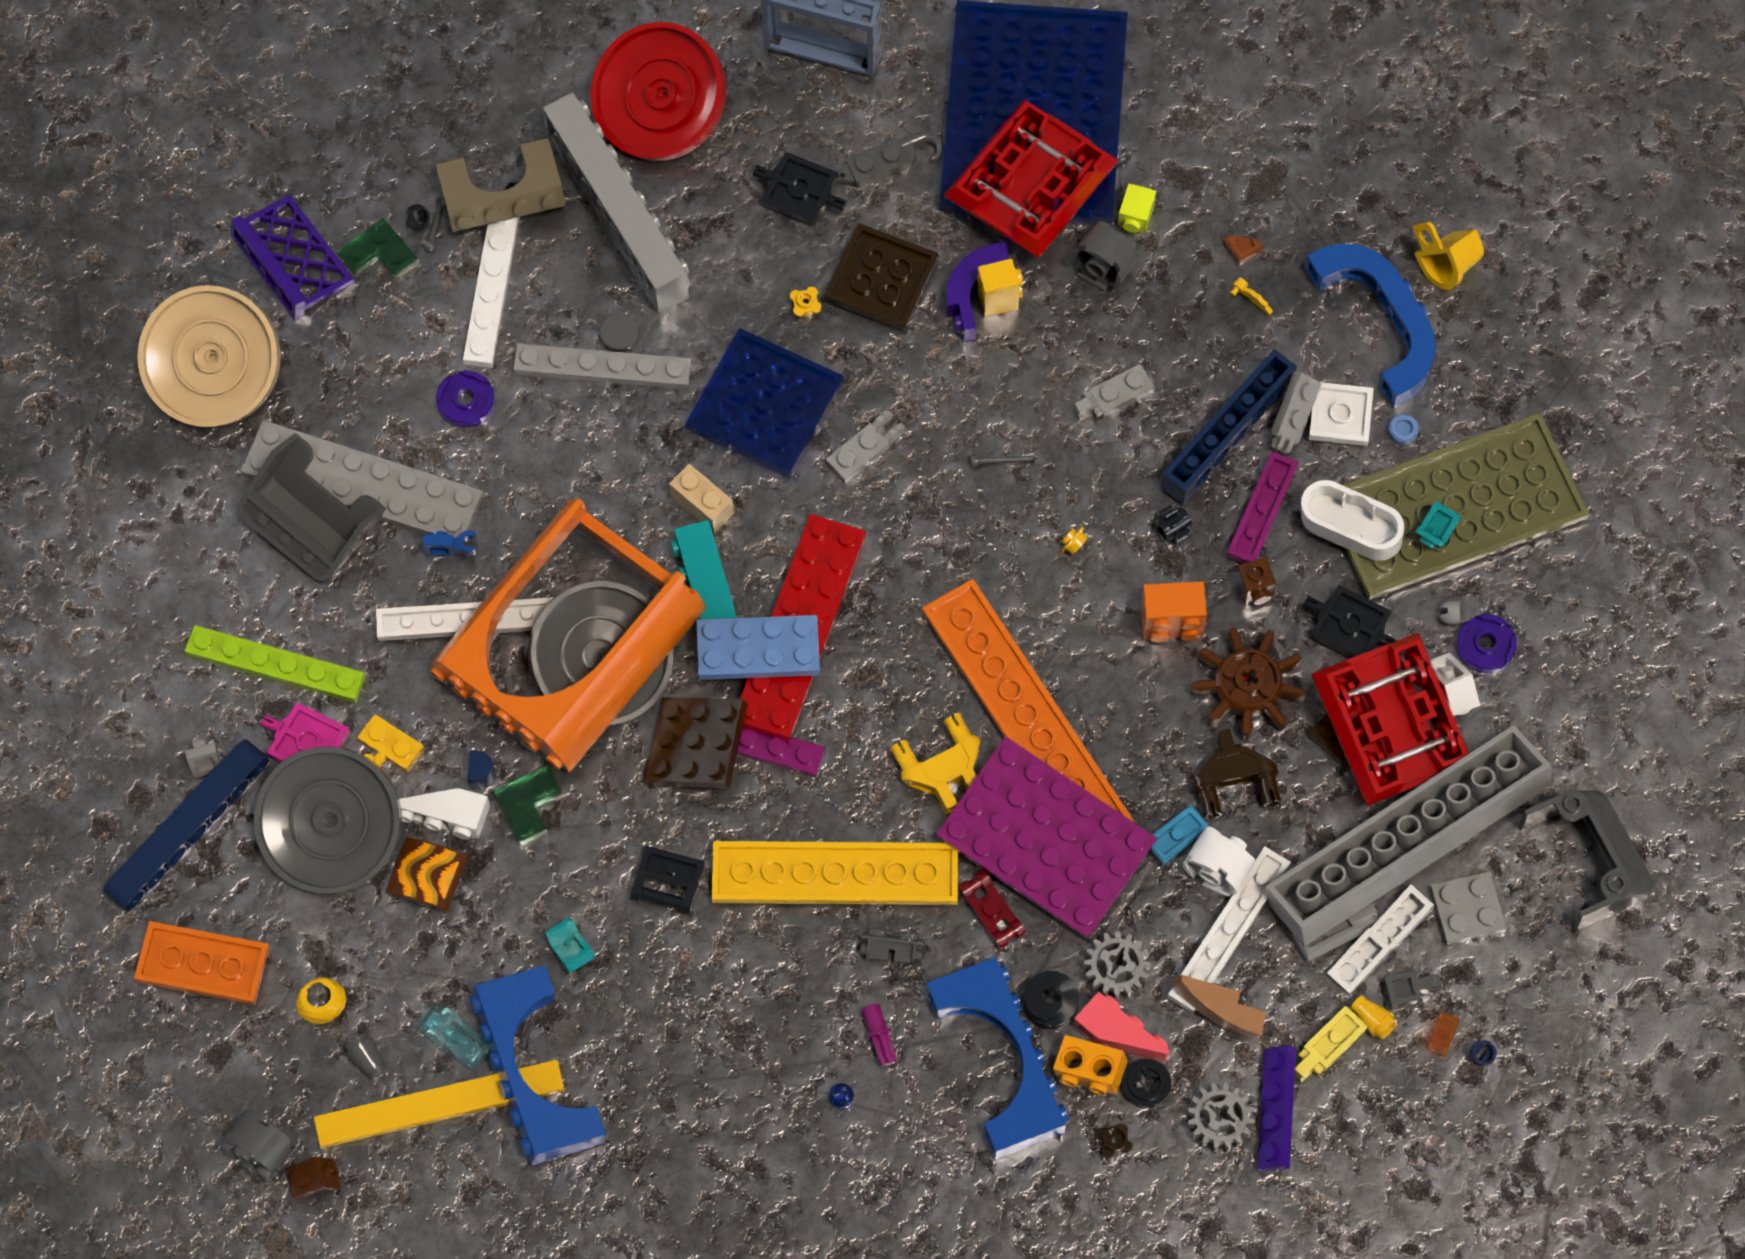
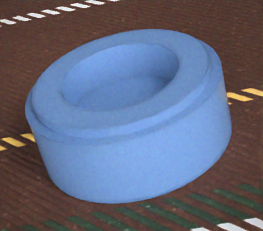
M1401 414L1391 420L1388 434L1394 443L1403 446L1409 445L1416 440L1419 426L1412 416Z

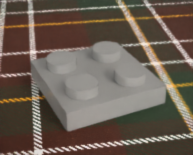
M1490 872L1436 883L1430 886L1446 945L1506 932L1507 927Z

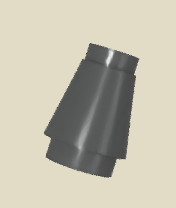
M365 1032L345 1045L348 1051L347 1056L371 1080L377 1079L387 1071L373 1038H369Z

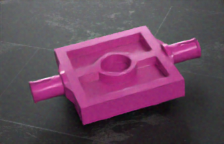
M297 702L290 714L282 721L265 714L260 724L275 732L274 741L268 749L267 755L279 763L298 752L311 748L327 746L342 748L350 734L348 727Z

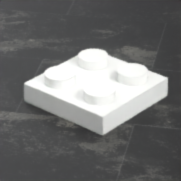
M1320 382L1322 384L1311 411L1309 440L1368 446L1374 388Z

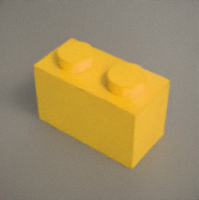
M1012 259L978 266L977 293L984 317L1017 310L1019 307V298L1023 297L1021 288L1023 277L1020 268L1015 269Z

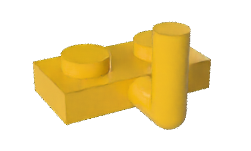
M374 714L357 737L358 742L376 753L374 756L371 754H365L364 756L371 759L379 767L388 760L406 773H408L425 750L424 745Z

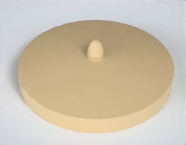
M220 286L191 287L181 290L164 300L148 318L138 344L139 374L150 398L162 411L172 418L198 427L227 426L251 415L270 395L280 368L279 340L274 326L266 313L247 296Z

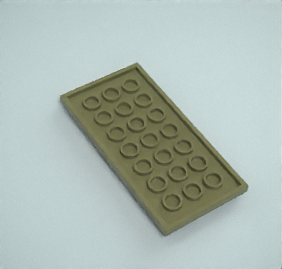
M1541 413L1343 485L1394 508L1399 512L1404 522L1402 547L1390 559L1383 561L1371 560L1346 549L1369 600L1588 519L1589 512ZM1438 501L1462 515V518L1444 547L1436 545L1433 549L1419 541L1421 535L1415 531L1418 526H1421L1434 502Z

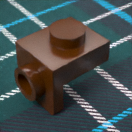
M1264 557L1239 565L1238 570L1243 581L1242 597L1245 605L1251 603L1260 605L1274 597L1276 581L1267 558Z
M315 1156L286 1169L293 1199L301 1200L324 1189L335 1191L340 1188L339 1170L334 1159Z

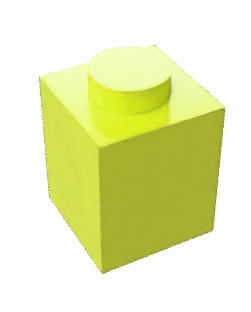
M1129 183L1119 211L1118 226L1123 227L1128 232H1142L1146 234L1155 206L1157 191Z

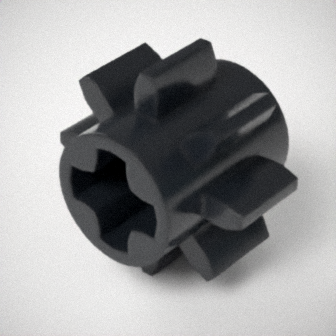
M1169 505L1159 511L1160 515L1158 518L1160 520L1155 522L1165 541L1174 539L1178 544L1189 537L1188 533L1190 530L1188 528L1193 526L1183 507L1174 509L1172 505Z

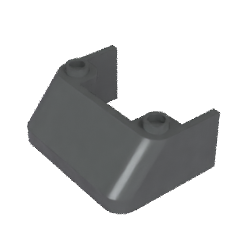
M1597 790L1566 791L1524 811L1519 824L1521 831L1556 815H1560L1563 819L1571 822L1582 819L1610 869L1600 882V890L1605 900L1579 912L1573 925L1575 931H1579L1638 904L1650 896L1654 887L1653 879L1612 804L1604 793Z

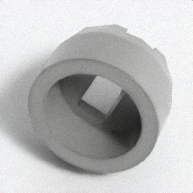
M1446 601L1441 604L1439 610L1447 612L1446 614L1439 615L1441 621L1450 625H1459L1460 601Z

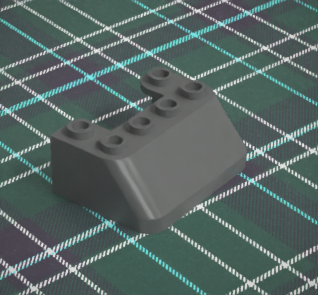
M294 433L271 451L239 500L238 513L245 522L310 576L318 581H326L341 568L366 540L387 508L375 498L363 495L355 500L349 509L305 472L313 460V451L304 439Z

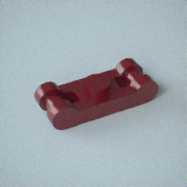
M985 870L976 873L975 878L971 881H963L958 884L960 894L999 950L1008 946V941L1017 937L1019 939L1027 934L1024 926L1015 917ZM982 888L986 895L977 899L974 892ZM1006 922L1009 927L1000 931L997 926Z

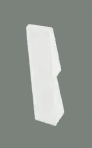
M1410 884L1376 923L1358 938L1327 974L1351 994L1435 908L1434 904Z

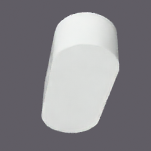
M1330 480L1317 481L1304 491L1301 500V519L1304 526L1311 533L1376 561L1390 559L1401 549L1404 536V522L1399 512L1394 508Z

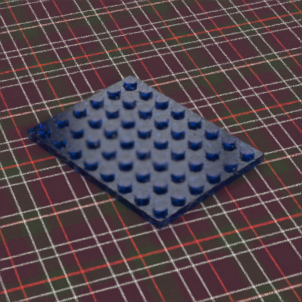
M957 0L939 210L967 212L944 197V194L1023 99L1048 115L1051 114L1117 159L1128 12ZM1027 140V148H1028V147L1030 146L1031 142H1029V141ZM994 162L989 167V173L992 175L994 171ZM1117 164L1071 220L1113 222Z

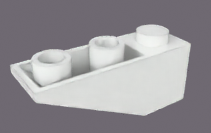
M460 788L399 799L402 822L411 823L412 820L424 823L423 826L430 830L441 831V829L452 831L454 836L465 840L470 839V837L479 839L490 808L488 796Z

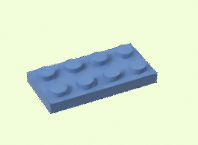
M817 615L697 620L699 680L820 675Z

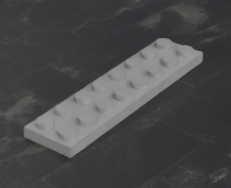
M265 420L260 425L241 470L242 476L254 479L271 451L296 433L311 446L313 451V460L305 472L349 509L360 496L368 495L387 508L379 520L421 534L444 531L454 535V538L458 537L462 532L470 530L484 497L483 490Z

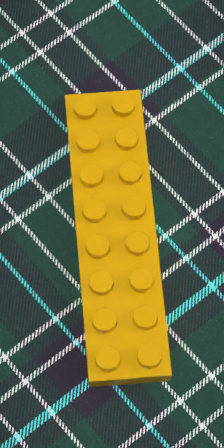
M713 841L712 903L958 905V851L946 843Z

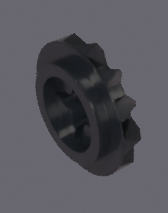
M1148 1058L1139 1059L1129 1064L1124 1071L1121 1081L1122 1091L1129 1102L1139 1105L1141 1108L1156 1107L1159 1103L1166 1100L1171 1089V1077L1166 1067L1160 1062ZM1141 1072H1143L1144 1077L1146 1076L1148 1081H1155L1151 1085L1150 1095L1144 1087H1137L1141 1083Z

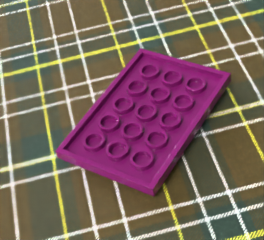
M1006 736L936 833L937 838L1087 940L1157 841L1155 836Z

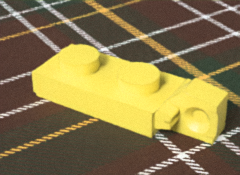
M1344 1006L1303 1046V1051L1298 1056L1303 1061L1295 1067V1077L1302 1083L1313 1071L1318 1075L1326 1071L1367 1031V1025L1347 1006Z

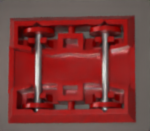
M1023 99L946 191L944 197L1039 259L1118 163V159L1051 114L1048 115ZM1027 140H1028L1029 142H1031V144H1030V146H1029L1028 148H1027ZM994 162V171L992 175L989 173V167Z
M1420 633L1381 646L1311 674L1366 806L1422 785L1470 753ZM1406 654L1405 661L1403 662L1401 655ZM1412 682L1417 687H1421L1423 691L1416 693ZM1433 718H1435L1436 724L1434 726V732H1432V729L1428 722ZM1442 752L1445 756L1450 757L1451 759L1445 761Z

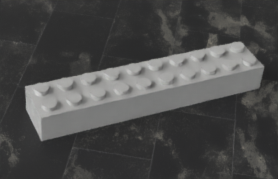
M1512 725L1266 885L1268 904L1305 947L1552 785L1551 764L1518 728Z

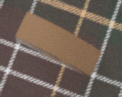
M1184 975L1173 979L1172 986L1199 1013L1215 1024L1250 1039L1262 1035L1266 1011L1238 1004L1240 991Z

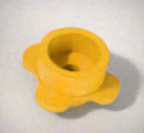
M808 287L807 290L803 291L793 290L790 293V300L794 302L793 313L796 316L807 317L821 311L822 305L817 300L818 290L815 287ZM804 300L809 301L807 304L803 303Z
M1083 526L1077 529V531L1071 528L1061 540L1065 544L1060 550L1062 553L1067 550L1074 555L1084 544L1088 536L1082 532L1084 530Z

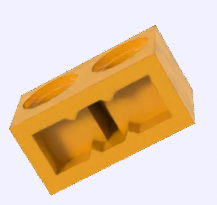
M1065 1035L1053 1070L1057 1078L1060 1079L1059 1082L1066 1086L1076 1088L1077 1085L1088 1087L1089 1091L1098 1095L1106 1096L1107 1093L1117 1095L1128 1060L1122 1050ZM1072 1060H1082V1063L1079 1067L1073 1069L1068 1068V1065ZM1101 1068H1111V1072L1107 1076H1097Z

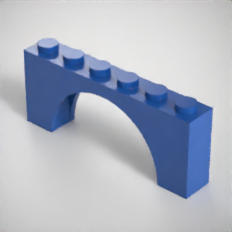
M996 957L927 983V994L937 1019L963 1015L986 1020L998 1027L1009 1037L1019 1054L1023 1078L1016 1097L1005 1111L984 1123V1133L995 1160L1065 1133V1123L1069 1121L1063 1104L1057 1105L1053 1094H1056L1057 1090L1052 1077H1046L1042 1066L1045 1065L1042 1052L1039 1048L1034 1049L1030 1038H1033L1034 1035L1028 1020L1022 1021L1019 1010L1022 1009L1019 997L1016 992L1011 993L1007 985L1010 982L1008 971L1004 964L999 966Z
M545 965L477 984L474 987L472 997L469 998L471 1010L474 1015L479 1016L482 1024L479 1026L482 1041L488 1043L491 1050L489 1054L491 1067L494 1072H499L501 1082H499L501 1095L504 1100H509L512 1109L509 1110L511 1123L514 1128L519 1129L522 1138L519 1139L522 1154L524 1157H529L531 1165L602 1145L606 1136L596 1106L568 1108L553 1104L536 1094L524 1081L517 1068L514 1057V1037L516 1031L528 1016L536 1010L550 1005L555 995Z

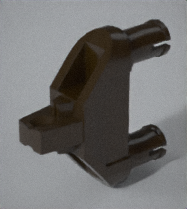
M1231 729L1218 731L1217 738L1220 748L1214 749V754L1192 783L1193 791L1200 797L1204 819H1212V811L1214 819L1223 815L1217 795L1218 789L1252 782L1259 784L1263 807L1270 808V803L1272 802L1274 807L1280 805L1282 799L1276 782L1279 774L1277 765L1269 758L1245 746L1242 747L1241 743L1234 744Z

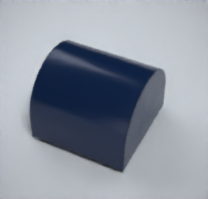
M471 751L469 753L467 774L469 787L474 790L488 788L495 779L492 760L488 754L482 751Z

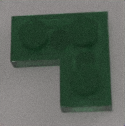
M384 218L337 250L340 259L355 276L379 260L397 280L419 264L418 257Z
M549 765L494 790V795L520 846L548 833L536 807L562 795V791Z

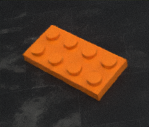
M149 921L134 980L137 983L255 1005L270 946L268 943Z

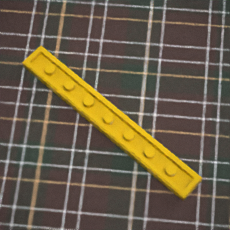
M558 1060L518 1069L527 1085L540 1097L565 1092ZM498 1073L314 1116L319 1145L322 1149L510 1105L508 1099L504 1100L499 1088L501 1078Z

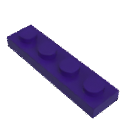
M1290 1045L1264 1049L1258 1170L1263 1172L1290 1169L1296 1047Z

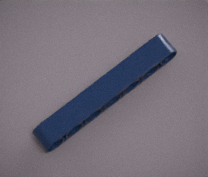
M247 739L238 743L105 884L103 892L127 912L137 906L263 773L270 762V758Z

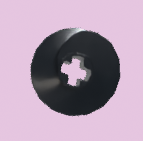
M1045 971L1036 974L1028 982L1024 991V1007L1030 1020L1038 1028L1046 1030L1060 1029L1068 1025L1076 1016L1079 1007V992L1075 983L1067 975L1058 971ZM1050 995L1056 997V1001L1054 1000L1053 1004L1047 1003Z

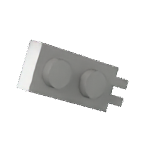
M1293 372L1271 430L1272 435H1274L1271 443L1272 448L1280 450L1284 454H1289L1293 445L1295 446L1300 442L1322 383L1301 372Z

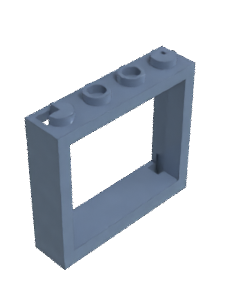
M761 0L764 48L874 77L882 53L880 2L872 0ZM780 9L866 31L867 44L781 22ZM863 17L868 18L869 22L862 21ZM772 37H774V40L780 41V44L771 43ZM864 64H867V65H868V69H867V68H863V65H864Z

